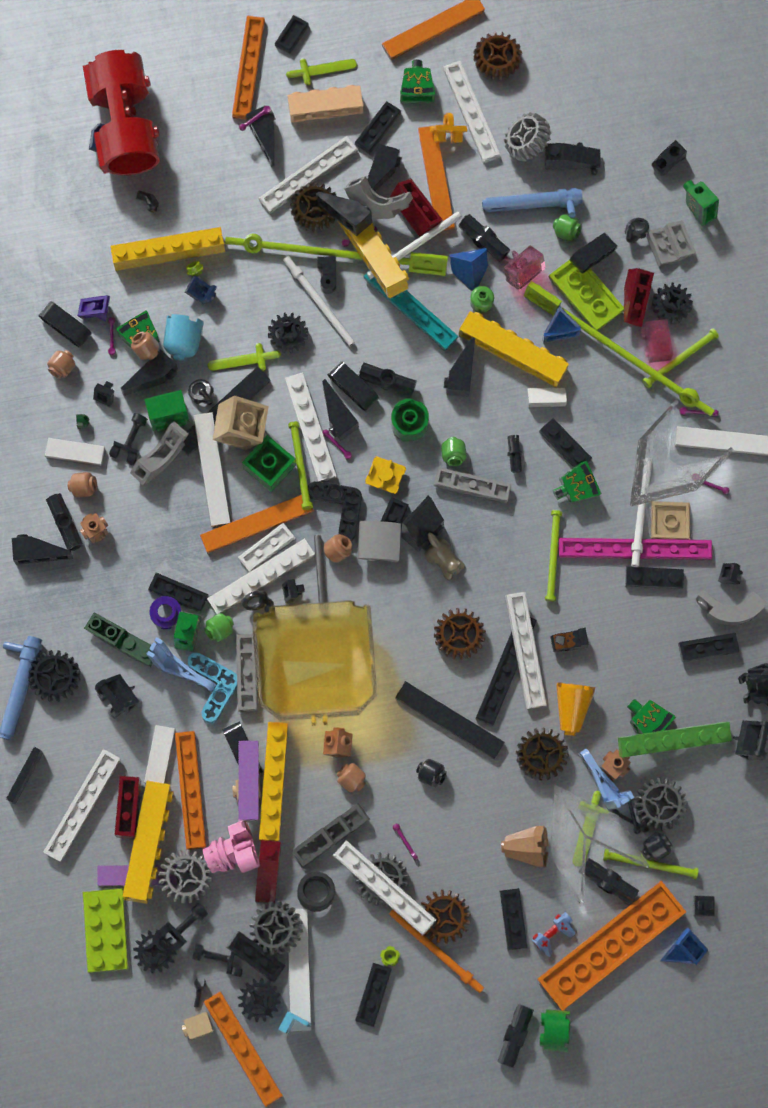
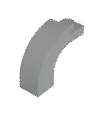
M366 176L350 181L344 188L350 200L358 201L363 206H368L372 211V217L377 219L395 218L398 212L406 209L413 199L410 192L392 198L382 197L372 190Z
M176 422L171 423L160 442L147 455L136 461L130 474L143 486L152 481L180 453L185 445L183 442L188 433Z
M702 590L696 598L701 608L710 611L706 618L724 626H737L751 621L767 604L766 601L753 591L742 603L735 606L721 604L705 590Z

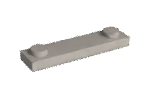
M438 467L434 481V487L507 504L512 487L510 483Z
M236 634L238 712L258 711L256 634Z

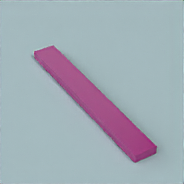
M559 538V558L632 559L633 552H631V546L634 543V539ZM642 539L643 552L640 553V559L712 560V540Z

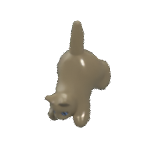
M428 533V538L432 545L425 551V558L431 564H438L444 577L447 580H451L452 575H458L465 568V564L453 554L448 541L443 538L438 540L432 533Z

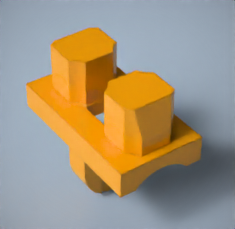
M446 113L444 114L443 125L430 126V132H434V142H446V133H451V143H461L463 141V133L467 132V126H454L453 114Z

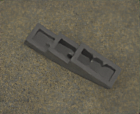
M357 803L293 849L292 852L302 867H304L370 820L360 804Z

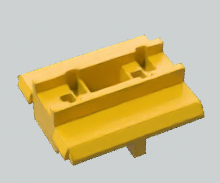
M376 456L373 459L365 484L396 494L406 467L394 463L392 460Z

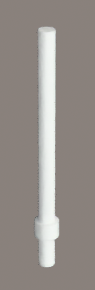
M456 212L392 257H396L399 261L461 219V214ZM371 271L367 272V276L372 279L374 276Z
M289 256L284 258L283 261L291 270L290 273L294 279H298L349 347L352 346L355 341L305 278L302 269L296 266Z
M648 458L643 459L634 543L631 546V552H633L632 567H639L640 553L643 552L642 534L651 459Z

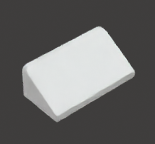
M565 388L527 389L528 407H562L567 404Z

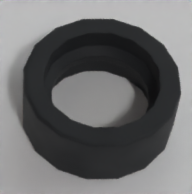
M310 872L300 880L297 898L305 909L312 912H320L332 904L335 896V884L327 874ZM319 881L326 885L328 895L324 901L312 902L306 898L305 887L309 882Z

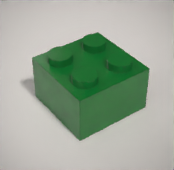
M182 390L144 399L153 431H165L173 422H176L180 427L189 422Z
M266 435L263 442L258 444L244 459L242 466L247 473L272 493L296 466V458Z

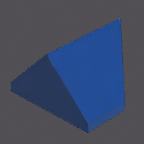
M486 248L450 254L451 272L471 291L479 287L487 270Z
M559 306L543 334L542 341L545 343L580 336L581 327Z
M686 928L660 961L697 965L708 949L689 928Z

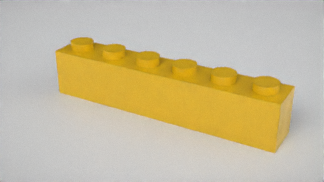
M338 222L388 298L409 289L407 283L409 277L406 271H402L399 268V261L396 257L393 258L391 256L392 253L389 246L383 244L382 236L378 231H374L373 223L358 236H355Z
M221 227L110 246L115 271L225 252Z
M470 311L459 329L460 337L468 341L471 338H475V345L556 388L568 369L569 363L563 357H556L550 354L548 349L535 346L531 340L518 337L514 331L503 329L499 323L488 321L478 312L473 313Z
M268 722L259 832L260 842L261 840L280 842L288 723Z
M153 781L146 782L122 895L124 900L148 904V899L153 897L154 887H151L152 880H156L158 868L155 867L156 860L161 858L162 848H159L160 841H164L166 829H163L165 821L168 822L170 810H167L168 802L172 803L174 795L170 784Z

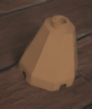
M534 826L505 836V840L501 842V851L505 853L506 857L538 868L547 867L549 852H546V847H549V840L545 826Z

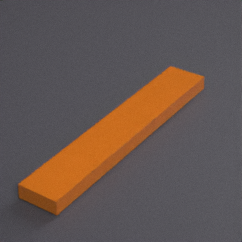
M465 0L383 42L382 47L390 60H393L484 13L485 8L480 0Z
M247 16L232 118L246 119V114L252 112L265 24L264 17Z
M430 126L418 128L431 205L444 221L452 216L440 144L439 142H434V132H430ZM454 223L443 231L454 229Z
M302 495L203 533L200 537L208 554L282 523L314 512L313 508L309 510L302 509L301 504H303Z
M195 731L175 733L186 850L206 848Z
M220 991L205 1000V1006L265 1107L283 1097L222 992Z

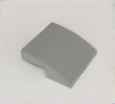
M683 220L666 224L663 228L649 230L646 233L647 240L659 267L696 254Z
M360 521L358 559L398 562L401 524L381 521Z

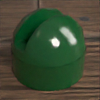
M76 414L77 429H85L89 426L90 419L87 415Z

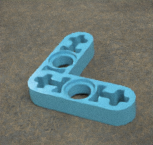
M192 653L188 657L189 667L217 684L201 712L205 722L214 723L219 719L237 688V674L201 653ZM199 657L200 662L204 665L206 661L209 662L205 666L204 672L201 671L203 667L199 664L193 666L192 659H197ZM211 666H216L219 669L216 676L208 674V669ZM222 671H225L224 676L227 678L233 676L235 683L227 685V681L221 677ZM218 692H223L226 695L223 702L215 700V695ZM213 702L216 706H219L221 708L218 709L216 707L214 710L215 717L211 716L208 719L206 711L212 710L213 705H211L210 703Z

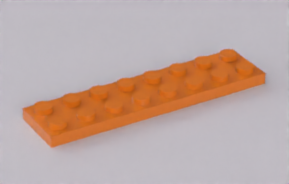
M661 880L537 980L559 1009L563 1011L684 915L686 911Z

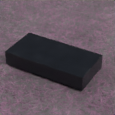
M293 14L275 41V46L291 54L307 30L309 23Z

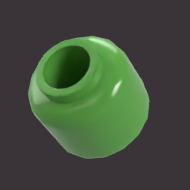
M563 214L558 219H555L553 229L558 238L572 241L579 237L582 225L578 218H570L569 215Z
M479 286L473 289L470 296V306L478 313H486L491 310L494 303V293L486 286Z
M450 437L442 443V459L450 466H459L466 460L467 454L464 441L457 437Z
M218 613L206 621L204 631L210 640L220 642L233 633L234 622L230 616Z

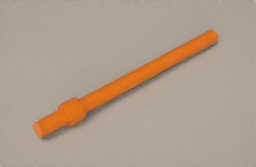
M395 910L389 913L394 920L459 975L462 982L468 983L479 994L485 987L473 978L474 975L460 967L425 935L420 934Z

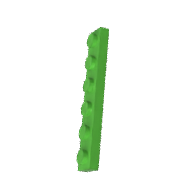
M726 721L618 737L619 755L623 758L732 741L730 722Z

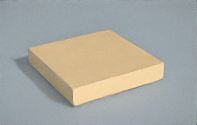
M652 501L651 539L690 540V503Z

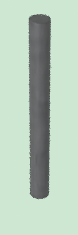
M314 535L319 611H326L321 535Z

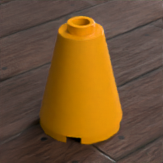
M557 682L560 730L564 731V735L575 736L576 732L580 733L595 693V687Z

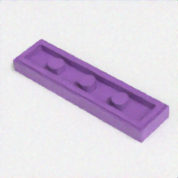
M239 741V821L259 820V741Z
M129 865L98 866L97 886H125ZM155 865L158 868V873L165 872V870L160 868L161 865ZM157 873L156 880H152L151 886L166 885L165 883L159 884L158 882L159 880L164 879V877L158 876ZM169 873L170 883L177 885V877Z

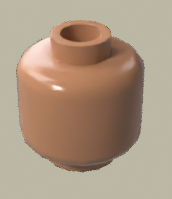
M139 332L132 338L131 348L141 360H151L158 354L159 343L151 333Z
M64 350V352L56 351L47 362L49 373L58 379L61 377L66 378L75 367L73 354L67 350Z
M89 472L75 473L71 476L70 481H68V490L77 498L90 497L97 490V479Z
M341 534L334 535L324 544L325 556L336 563L347 558L352 553L350 539Z
M346 763L336 774L338 776L337 782L348 792H354L355 790L359 792L366 784L364 781L366 778L365 772L354 763L349 765Z

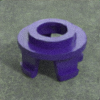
M169 596L157 598L149 609L152 622L165 630L171 629L177 623L179 612H181L178 601ZM167 604L172 608V614L169 617L162 618L159 616L158 609L161 605Z

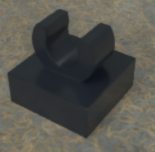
M106 381L104 386L97 383L94 388L93 400L110 407L114 401V390L111 389L113 383Z
M724 563L718 582L722 584H740L741 582L737 580L738 575H743V571L740 570L741 565L737 563Z
M289 579L282 584L285 603L294 602L299 595L305 592L304 584L296 585L295 579Z
M694 896V916L714 917V896Z

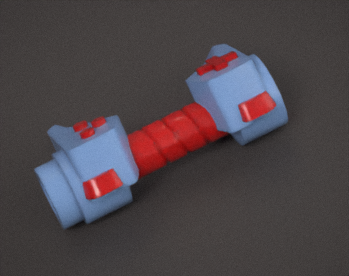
M566 912L556 915L553 920L554 925L544 934L538 933L533 936L532 942L548 957H551L553 954L549 939L558 931H561L568 937L575 935V931L570 926L573 920Z

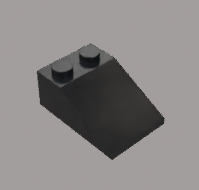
M429 495L402 523L401 538L417 552L421 549L425 550L430 545L428 533L438 536L444 529V519Z

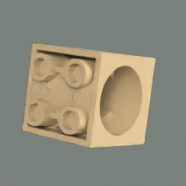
M237 396L225 400L218 405L212 440L244 450L262 443L269 406Z

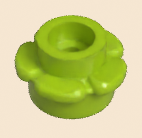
M199 261L188 264L186 267L187 275H201L204 269L203 265Z
M392 946L383 949L380 954L382 963L386 966L396 965L400 958L399 951L395 950Z

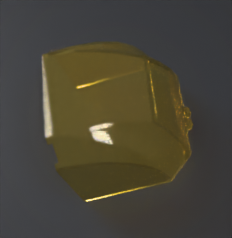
M348 600L272 606L269 608V612L262 615L259 612L254 613L252 634L258 702L260 706L279 721L311 719L312 726H316V718H322L323 724L328 725V717L360 715L377 696L370 605L365 604L361 607L355 605V601Z

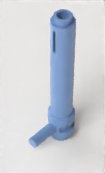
M571 188L570 190L559 189L555 192L489 197L482 200V209L488 213L559 206L560 208L567 207L569 217L574 218L576 216L575 206L583 203L582 190Z
M28 636L27 640H24L23 645L6 641L3 644V649L20 652L19 658L21 660L0 727V738L11 740V737H14L30 684L29 678L32 677L29 671L34 670L31 665L32 663H38L36 657H40L38 654L43 647L41 644L42 639Z

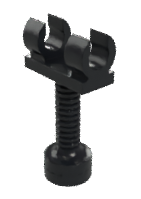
M138 413L133 414L131 419L133 427L127 437L128 439H126L125 444L114 441L109 452L110 457L117 459L121 449L129 453L126 461L127 464L135 465L140 453L139 450L131 448L139 431V427L145 426L148 420L145 416Z
M197 903L191 909L192 914L176 929L168 921L157 931L156 935L160 939L169 932L176 940L169 948L174 954L187 942L181 934L197 919L202 921L208 915L206 909L201 904Z
M195 945L193 960L200 961L205 957L227 963L226 974L242 977L243 969L232 967L234 953L231 952L227 956L206 951L204 945Z

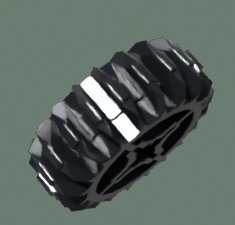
M50 650L49 656L43 652V659L40 660L39 657H36L38 664H31L35 670L29 671L33 676L29 678V682L33 683L30 688L32 690L36 689L35 695L41 694L42 700H45L47 696L49 702H52L54 697L57 702H60V696L67 700L66 693L69 692L70 695H73L74 693L71 689H78V685L74 682H81V679L76 677L81 674V671L75 670L79 665L78 663H73L74 657L68 658L67 652L62 657L60 650H57L56 655ZM60 662L69 667L70 675L60 672ZM52 663L50 669L42 670L47 664ZM54 672L59 676L55 680L51 678V674ZM39 677L49 680V690L41 686ZM67 682L63 688L55 690L59 683Z

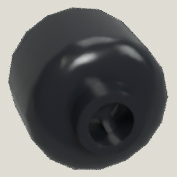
M426 759L423 763L420 762L416 769L418 780L430 787L442 785L447 775L444 765L432 759Z
M655 832L643 841L644 849L642 852L648 860L652 858L658 862L671 853L670 847L673 845L664 833Z

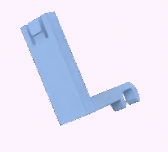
M156 637L154 640L156 643L153 642L150 651L147 652V656L159 670L195 682L197 685H202L209 689L210 692H213L216 684L193 671L172 654L163 640Z
M587 749L579 753L586 761L607 809L619 808L634 798L631 791H619L615 784L599 768Z

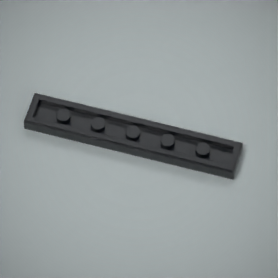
M258 366L207 412L213 413L214 426L220 403L233 396L251 400L271 381ZM195 424L186 431L188 436L183 442L185 445L182 451L188 457L198 448Z
M530 617L533 630L537 620ZM512 631L475 718L491 726H494L518 668Z
M406 681L395 697L398 701L494 760L505 743Z

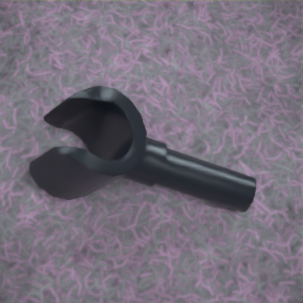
M196 978L194 981L196 989L194 1007L199 1008L202 991L206 989V981L204 979V985L198 987V978Z

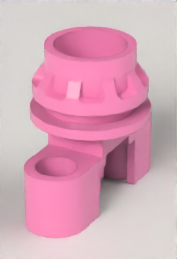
M246 820L228 826L229 839L225 840L223 837H219L218 841H212L209 847L203 849L205 861L212 873L217 871L227 872L229 868L233 870L235 869V863L238 864L242 873L260 866L252 834Z

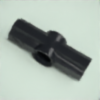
M470 214L466 215L459 223L458 227L472 238L473 243L479 249L486 248L487 252L499 262L507 257L510 248L497 238L495 232L490 227L483 226Z
M363 362L358 375L362 380L378 385L383 390H393L410 397L417 383L416 380L396 374L391 369H382ZM384 377H390L392 378V381L387 383L384 382L382 379Z
M62 494L49 496L46 502L67 550L75 551L83 546V542ZM68 519L69 523L66 526H61V520Z
M588 858L580 871L581 874L595 882L600 889L610 895H615L626 904L631 905L640 891L624 881L618 873L609 868H604L593 859Z
M520 1004L517 1005L511 1024L508 1025L503 1039L504 1044L497 1062L514 1068L520 1048L523 1047L528 1034L527 1029L534 1012L533 1009Z

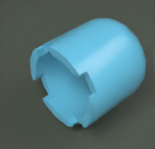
M167 315L163 340L165 351L173 355V359L180 361L194 356L199 349L204 322L198 318L196 322L191 321L189 316Z

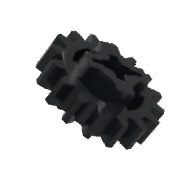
M671 282L670 287H668L665 283L663 289L659 287L657 293H654L653 298L655 300L652 301V305L656 307H654L653 312H659L658 318L663 316L664 322L670 319L671 324L674 323L675 319L681 322L682 317L686 319L688 313L692 310L690 306H692L693 300H689L692 294H686L687 288L682 290L681 284L674 287V283ZM664 295L665 300L660 303V299ZM684 303V309L681 311L680 306H682V304Z
M285 312L282 318L277 315V321L271 320L273 326H268V331L270 332L268 333V338L271 339L270 344H276V350L282 348V353H285L286 349L292 353L294 348L299 351V345L305 346L304 340H308V335L305 334L308 333V327H305L306 322H300L301 316L294 318V313L287 316ZM298 327L301 331L300 336L296 332ZM276 330H277L278 333L280 334L278 339H277L276 334H275V333H276Z
M157 929L155 934H152L150 930L148 931V936L141 934L143 940H136L139 947L133 948V951L138 952L134 959H140L137 965L139 967L145 965L143 970L146 972L150 968L152 974L155 973L156 969L162 973L163 967L170 969L168 963H174L175 961L172 959V956L177 955V953L174 954L169 949L173 945L170 943L173 938L169 937L166 939V934L160 939L156 935ZM152 939V943L145 947L144 944ZM160 940L165 941L168 949L162 948ZM157 946V949L164 953H158L156 954V957H154L153 954L148 951L154 950V948ZM142 954L150 958V964L145 962ZM162 957H167L163 963L158 965V961Z
M254 978L252 985L246 982L247 989L241 988L240 991L243 993V996H238V999L242 1000L238 1007H244L242 1015L248 1013L247 1019L250 1020L252 1017H255V1022L257 1023L259 1018H262L264 1022H266V1016L273 1018L272 1012H278L279 1010L276 1008V1005L281 1004V1001L277 1000L281 994L274 992L277 986L271 988V981L269 980L265 984L263 978L260 979V983H257ZM255 987H264L267 990L259 992ZM250 993L251 1002L246 1005V997ZM253 993H256L259 997H265L263 999L265 1008L259 1003L255 1005L256 998ZM273 996V1003L271 1008H269L267 1005L268 998ZM254 1009H262L264 1013L255 1014L251 1011H253Z

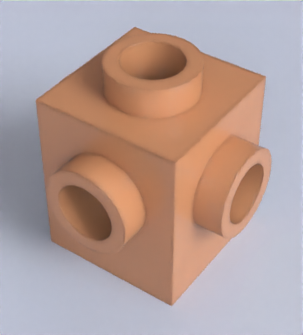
M97 513L93 515L88 514L80 522L82 527L80 530L85 540L89 538L92 544L103 540L108 535L106 529L108 524L104 517L99 518Z
M338 727L333 728V731H325L323 755L336 758L351 757L353 734L345 732L344 728Z
M617 749L613 753L609 751L603 758L605 762L601 765L600 769L614 782L619 776L623 778L630 771L628 767L631 764L629 761L630 757H620Z

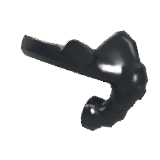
M639 217L630 220L624 229L626 241L628 243H635L639 238H645L650 228L648 221ZM639 221L645 224L643 229L635 231L634 222Z
M198 379L189 385L188 394L195 404L204 403L210 405L213 403L212 393L214 388L208 381ZM202 383L206 386V389L202 388L199 390L200 395L192 393L195 385Z
M264 590L262 592L253 591L243 598L242 606L249 611L264 608L265 613L268 614L273 611L274 602L267 596L268 594ZM260 598L259 604L254 606L247 605L251 599Z

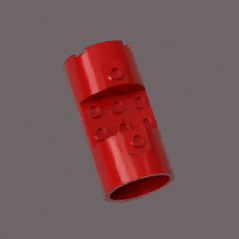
M111 50L96 55L93 62H88V65L83 66L88 100L92 107L100 106L110 110L111 122L101 127L99 132L94 133L99 167L104 174L111 173L121 176L147 172L156 167L160 162L157 146V137H160L158 126H154L152 120L134 117L137 115L134 105L147 97L149 94L148 87L151 86L150 78L144 72L142 57L137 52L133 51L130 54L125 53L124 50Z

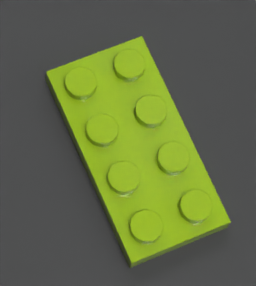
M568 260L548 276L588 325L597 331L624 312L622 304L591 269L582 274Z
M122 888L83 892L88 973L128 969Z

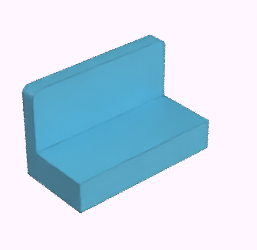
M288 1011L278 1030L289 1034L296 1020L308 1027L311 1026V1023Z

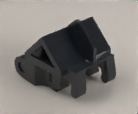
M763 663L748 669V673H743L738 677L739 684H743L746 681L748 692L743 696L745 704L749 703L750 700H754L756 704L764 703L768 706V664Z
M121 674L103 679L95 685V690L100 700L103 702L108 699L112 705L110 714L114 719L123 713H129L140 702L132 691L135 686L129 687Z
M743 720L739 736H733V739L738 741L735 754L750 761L752 758L761 761L765 760L767 755L765 746L768 740V722Z

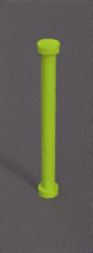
M712 328L709 330V334L663 366L658 372L664 376L710 341L718 339L719 334ZM651 376L645 377L642 380L648 389L657 381Z
M298 421L288 423V428L291 429L303 501L301 506L303 510H309L313 508V503L310 502L298 430L300 425Z
M560 510L551 511L553 519L547 596H545V601L548 602L556 601L555 583L560 517L563 513Z
M605 849L603 854L604 861L609 859L690 876L694 880L698 876L699 869L695 867L690 869L609 852V849Z

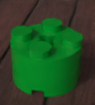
M408 398L399 401L395 405L391 413V429L400 440L404 442L415 441L427 432L429 413L422 402Z
M546 1009V1013H541V1025L544 1026V1033H540V1046L544 1047V1051H569L565 1044H569L570 1019H566V1015L570 1016V1011Z

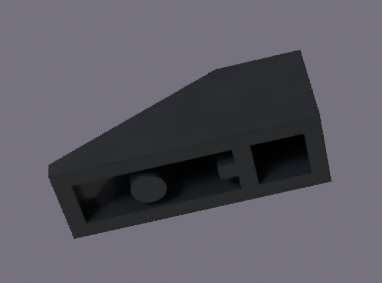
M266 105L246 114V121H249L263 111ZM272 110L269 114L265 113L248 125L271 167L275 166L274 120H276Z
M547 143L548 146L545 147V169L601 168L600 149L568 143Z
M378 144L367 178L374 192L395 173L396 167L400 168L402 162L400 149Z
M322 192L316 194L318 205L355 236H358L373 223L372 211L368 206H363L358 201Z
M475 338L470 339L450 369L449 376L444 378L443 388L447 389V395L469 397Z
M160 349L155 358L149 360L121 387L122 394L127 396L163 384L168 379L172 380L178 371L177 364Z
M324 379L322 386L330 426L328 429L333 437H338L341 441L359 428V422L327 380Z
M20 534L16 538H12L13 561L16 565L73 559L70 550L28 536L27 534Z

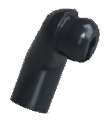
M139 190L136 199L145 201L149 212H157L159 203L153 194Z

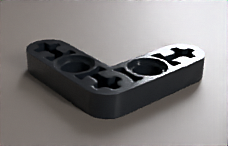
M318 481L311 482L308 485L311 499L343 505L338 532L344 535L342 532L346 531V524H354V526L350 525L349 529L352 535H348L350 541H353L356 536L362 501L361 491L355 487ZM315 487H318L319 491H324V488H327L326 497H323V492H318L317 495H314L311 489L313 490ZM337 489L340 492V496L338 498H331L329 492ZM343 491H346V495L351 496L352 493H356V496L359 498H355L354 501H351V497L345 496V500H342ZM349 510L354 511L356 514L352 520L345 517V513Z

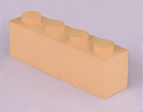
M360 86L331 87L327 90L320 91L315 89L305 93L293 92L288 95L291 123L363 113Z

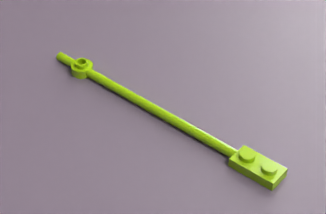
M254 233L247 235L245 239L225 238V244L244 246L245 250L252 254L258 253L261 248L363 260L359 253L354 251L263 241L258 234ZM251 240H255L257 243L252 244ZM411 252L410 258L403 257L399 260V264L409 265V272L446 276L448 256Z
M533 281L527 285L523 295L552 316H554L562 303L555 295H552ZM561 307L583 331L677 393L684 405L688 407L696 406L709 416L713 415L715 410L699 400L700 398L696 390L681 388Z

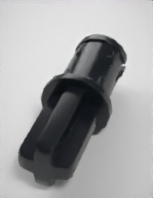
M509 435L507 437L509 447L507 455L510 458L511 472L519 473L522 471V451H520L519 435H516V437L515 435Z

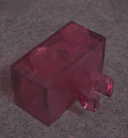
M531 245L520 254L512 251L513 259L505 257L507 264L504 266L506 281L517 290H521L546 269L544 255Z
M668 320L645 322L641 329V338L645 340L646 344L644 346V356L648 357L649 363L671 361L673 350Z

